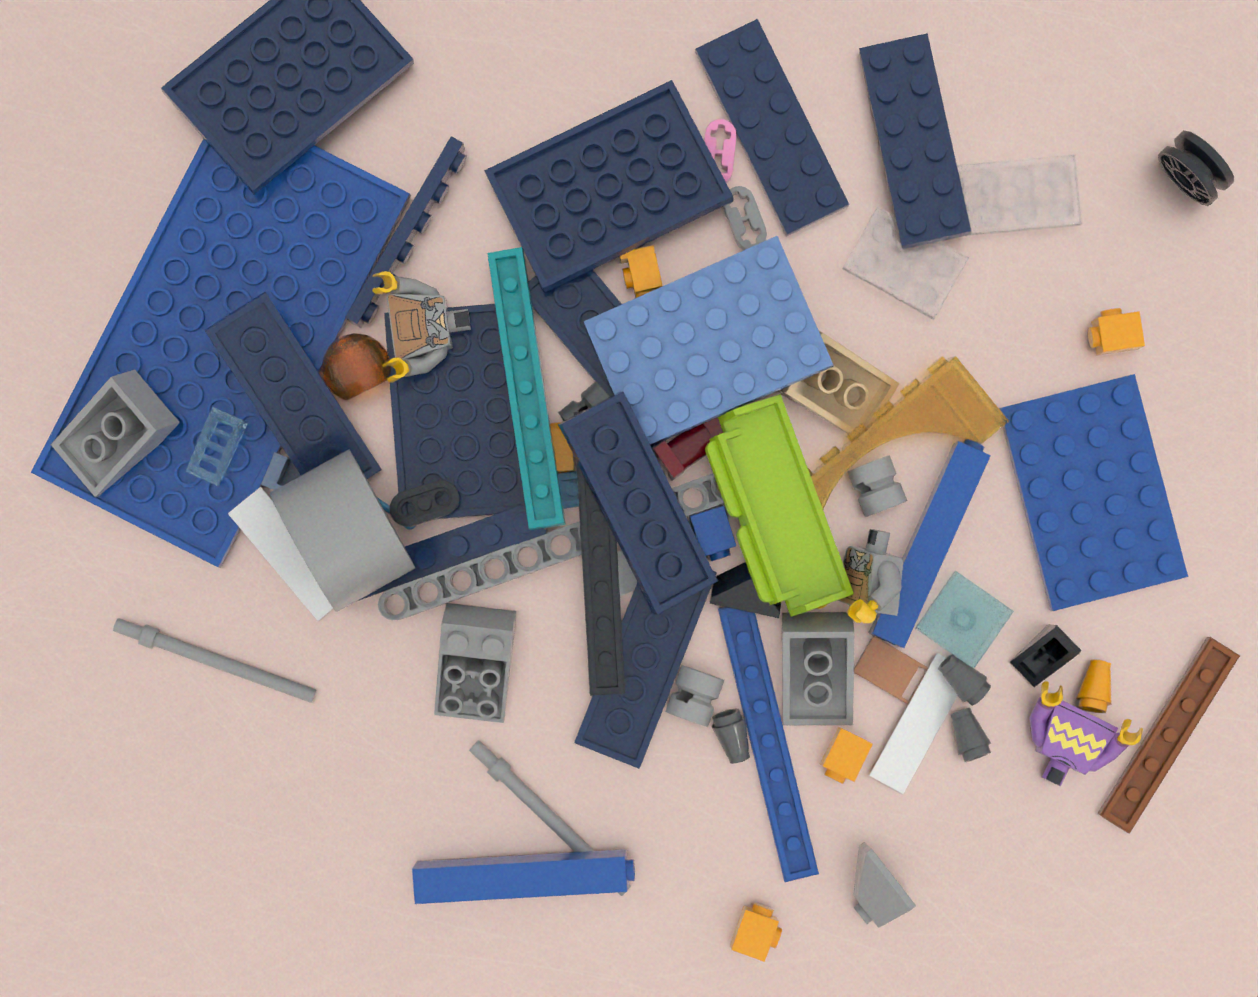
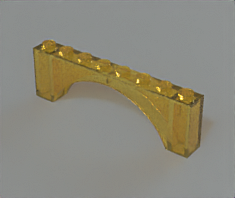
M941 356L927 368L930 373L920 382L917 378L909 382L900 390L903 396L894 404L887 401L873 413L876 417L873 422L867 427L863 423L859 424L846 435L850 441L840 449L836 445L830 448L819 458L822 464L813 472L809 468L808 470L824 510L831 492L847 470L864 455L886 442L917 433H942L982 444L1008 423L1009 420L956 356L949 357L947 360L944 356Z

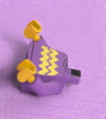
M1045 681L1042 683L1041 697L1038 699L1030 715L1032 741L1036 745V752L1050 758L1042 778L1061 787L1069 768L1084 775L1088 771L1095 772L1115 760L1129 745L1139 743L1143 728H1140L1136 733L1128 732L1127 730L1132 720H1124L1120 733H1116L1118 727L1063 701V687L1061 685L1057 692L1048 693L1049 682Z

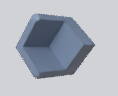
M274 452L261 485L275 490L301 475L290 458Z

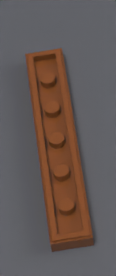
M1212 637L1206 638L1099 810L1098 815L1130 834L1239 659V654Z

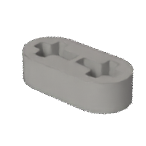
M742 186L731 188L732 195L738 194L740 199L746 198L748 200L744 205L746 214L744 217H741L737 207L731 208L729 204L723 206L738 247L746 250L766 241V227L752 192ZM744 222H749L752 231L758 230L760 232L755 244H751L749 240L743 241L741 238L746 232Z

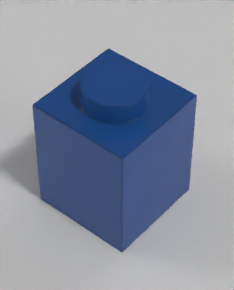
M724 506L689 517L693 532L705 556L709 555L710 560L715 561L731 555L729 549L736 547V543Z

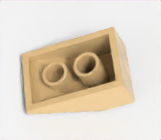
M820 332L834 367L785 387L778 392L864 443L900 383L823 332Z

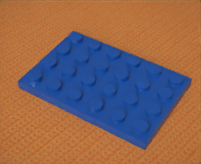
M1135 374L998 409L1050 611L1188 577Z

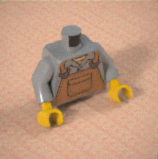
M387 271L373 274V277L383 279L384 287L373 288L372 291L375 294L392 293L386 294L395 358L385 362L383 367L392 366L396 371V375L387 378V381L393 383L404 376L428 373L446 358L447 350L453 348L451 332L471 330L468 309L448 312L445 297L441 296L436 288L416 279L393 276V274Z
M870 529L866 548L849 546L846 550L843 566L854 594L837 601L851 605L847 614L856 623H872L876 618V613L895 616L898 614L900 591L902 589L903 560L901 557L886 553L890 537L889 532ZM827 604L818 607V609H822V608L826 607Z

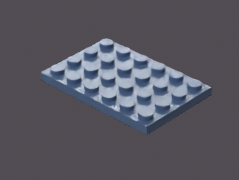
M778 236L583 321L614 395L618 392H624L650 446L834 367Z

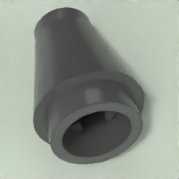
M953 654L949 655L938 668L961 701H967L971 706L983 699L991 688V685L986 681L987 676L959 658H956Z
M971 708L951 714L958 755H962L964 762L990 754L989 744L991 742L975 715L972 714Z
M729 709L712 717L714 721L712 729L730 763H739L749 759L745 716H741L739 709Z

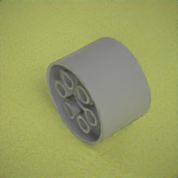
M350 449L270 492L273 503L297 549L336 612L415 569L409 554Z

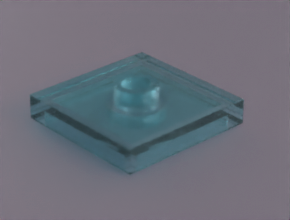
M954 571L915 629L953 654L956 658L975 668L1014 611L966 577Z

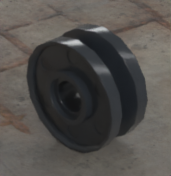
M1183 130L1174 139L1176 148L1167 146L1158 154L1159 163L1171 181L1182 192L1199 204L1209 206L1218 198L1216 189L1224 191L1234 183V175L1222 156L1210 144L1198 135Z

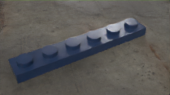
M452 136L448 140L345 316L352 324L361 328L364 322L370 324L379 309V305L375 303L381 294H375L372 289L377 287L383 288L384 281L380 277H373V274L384 271L393 274L399 262L406 263L414 249V245L411 244L417 232L422 234L432 218V215L428 213L434 202L440 204L449 189V185L446 182L451 173L457 174L465 163L467 155L463 154L465 151L463 142Z
M523 504L405 546L415 569L357 601L514 544L516 545L548 533L547 528L529 529L526 506Z

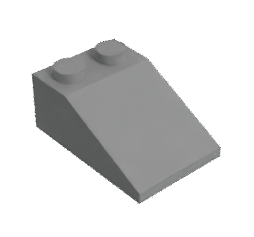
M132 370L110 377L51 443V446L93 496L98 497L154 450L180 422L137 371Z
M804 612L790 617L789 613H782L783 725H853V619L848 616L847 612Z

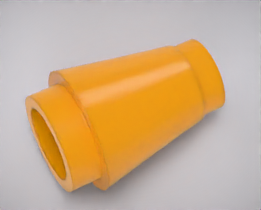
M1090 660L1076 697L1079 700L1078 708L1094 713L1107 712V707L1112 705L1111 663L1102 660Z

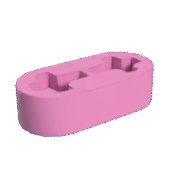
M717 119L707 126L704 141L714 160L715 156L722 157L721 168L727 169V173L721 174L726 183H728L733 172L736 129L729 121ZM718 128H724V133L730 135V139L724 140L722 150H716L717 140L710 135L711 133H716Z

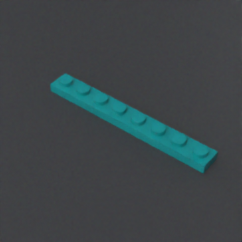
M522 247L490 252L487 254L528 526L530 530L566 525L524 250Z

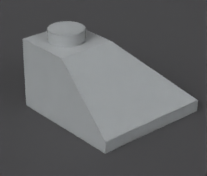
M865 842L862 843L858 850L853 896L859 904L854 909L866 924L873 920L879 928L911 911L916 905L872 848Z

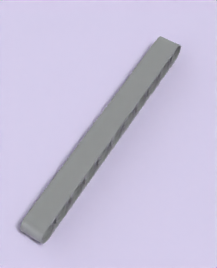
M714 474L672 488L686 517L724 504L721 494L716 489L717 482ZM694 488L701 492L703 500L700 506L691 508L685 505L683 494L688 489ZM580 521L553 530L545 535L516 545L514 544L391 588L380 596L378 601L379 611L386 619L401 620L582 555ZM563 535L571 541V548L565 555H556L551 549V542L556 536ZM525 547L535 549L538 555L537 562L531 567H523L518 561V554ZM492 559H499L504 564V573L498 579L489 578L485 572L486 564ZM458 571H466L471 577V585L465 591H459L453 586L452 579ZM428 582L433 583L438 589L437 598L431 603L424 602L419 595L421 586ZM394 594L400 595L405 603L403 611L398 615L390 613L386 606L388 598Z

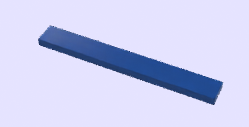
M728 607L718 608L784 882L817 875L819 872L756 614Z

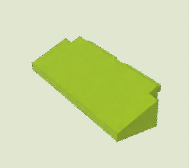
M781 394L733 409L718 417L723 433L709 439L710 442L706 445L705 452L727 512L732 517H738L741 527L737 530L736 536L759 599L765 603L769 602V605L785 600L790 617L853 595L852 587Z

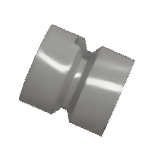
M890 455L847 472L854 490L861 492L858 501L865 517L907 501L901 483L894 482L893 480L896 470Z
M682 665L675 683L679 690L671 694L665 712L708 727L714 711L711 701L718 699L724 680Z

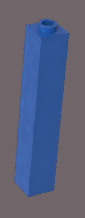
M965 439L964 443L958 441L953 444L902 557V589L900 591L898 614L895 616L877 613L869 634L897 647L905 648L991 456L983 452L985 448L983 445L969 439Z
M627 849L417 861L412 868L415 904L627 892L629 881H635L634 859L627 860Z

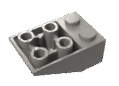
M446 603L441 624L434 715L504 723L516 611Z

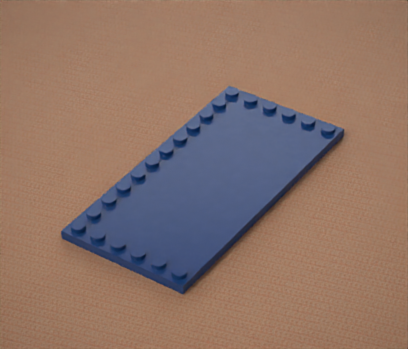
M203 138L31 473L221 568L240 531L239 526L228 513L258 488H262L263 485L261 483L274 452L279 454L282 446L206 334L205 329L266 292L320 374L347 322L345 316L383 252L411 197L410 193L314 145L254 195ZM136 370L180 423L154 450L100 496L94 497L51 446V443L110 377Z

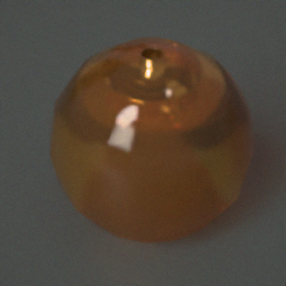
M358 333L344 335L330 344L323 356L322 374L324 381L334 395L347 401L387 381V378L390 377L391 366L383 367V364L389 361L390 358L383 345L371 336Z

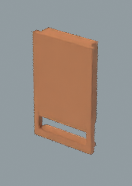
M873 636L855 665L854 673L904 703L909 704L923 677L909 701L902 697L918 667L926 670L924 675L928 667Z

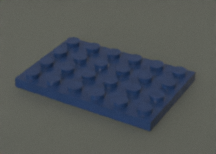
M269 0L162 86L161 90L255 195L412 66L414 59L361 0Z
M672 80L484 170L544 293L734 201L725 179Z
M495 304L448 307V312L468 309L471 330L451 332L453 348L447 350L446 358L428 373L404 376L390 383L398 493L437 480H445L457 488L460 501L453 513L437 519L495 515L525 504ZM389 312L384 313L389 361L395 358ZM388 366L389 377L396 375L395 369L392 366ZM439 492L436 495V502L439 505H445L449 500L446 492ZM412 503L404 504L402 507L403 514L411 516L415 512V506Z

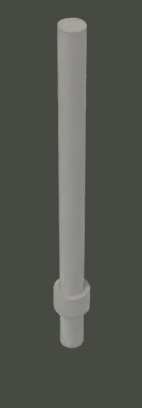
M118 618L113 628L114 632L139 640L138 644L151 649L154 646L310 703L314 699L316 689L159 633L160 629L146 624L142 627Z
M479 740L472 746L469 751L489 769L487 773L496 782L499 780L503 782L575 852L594 851L509 770L511 766L502 757L498 759ZM619 892V894H620L621 896H623V895L626 893V892Z

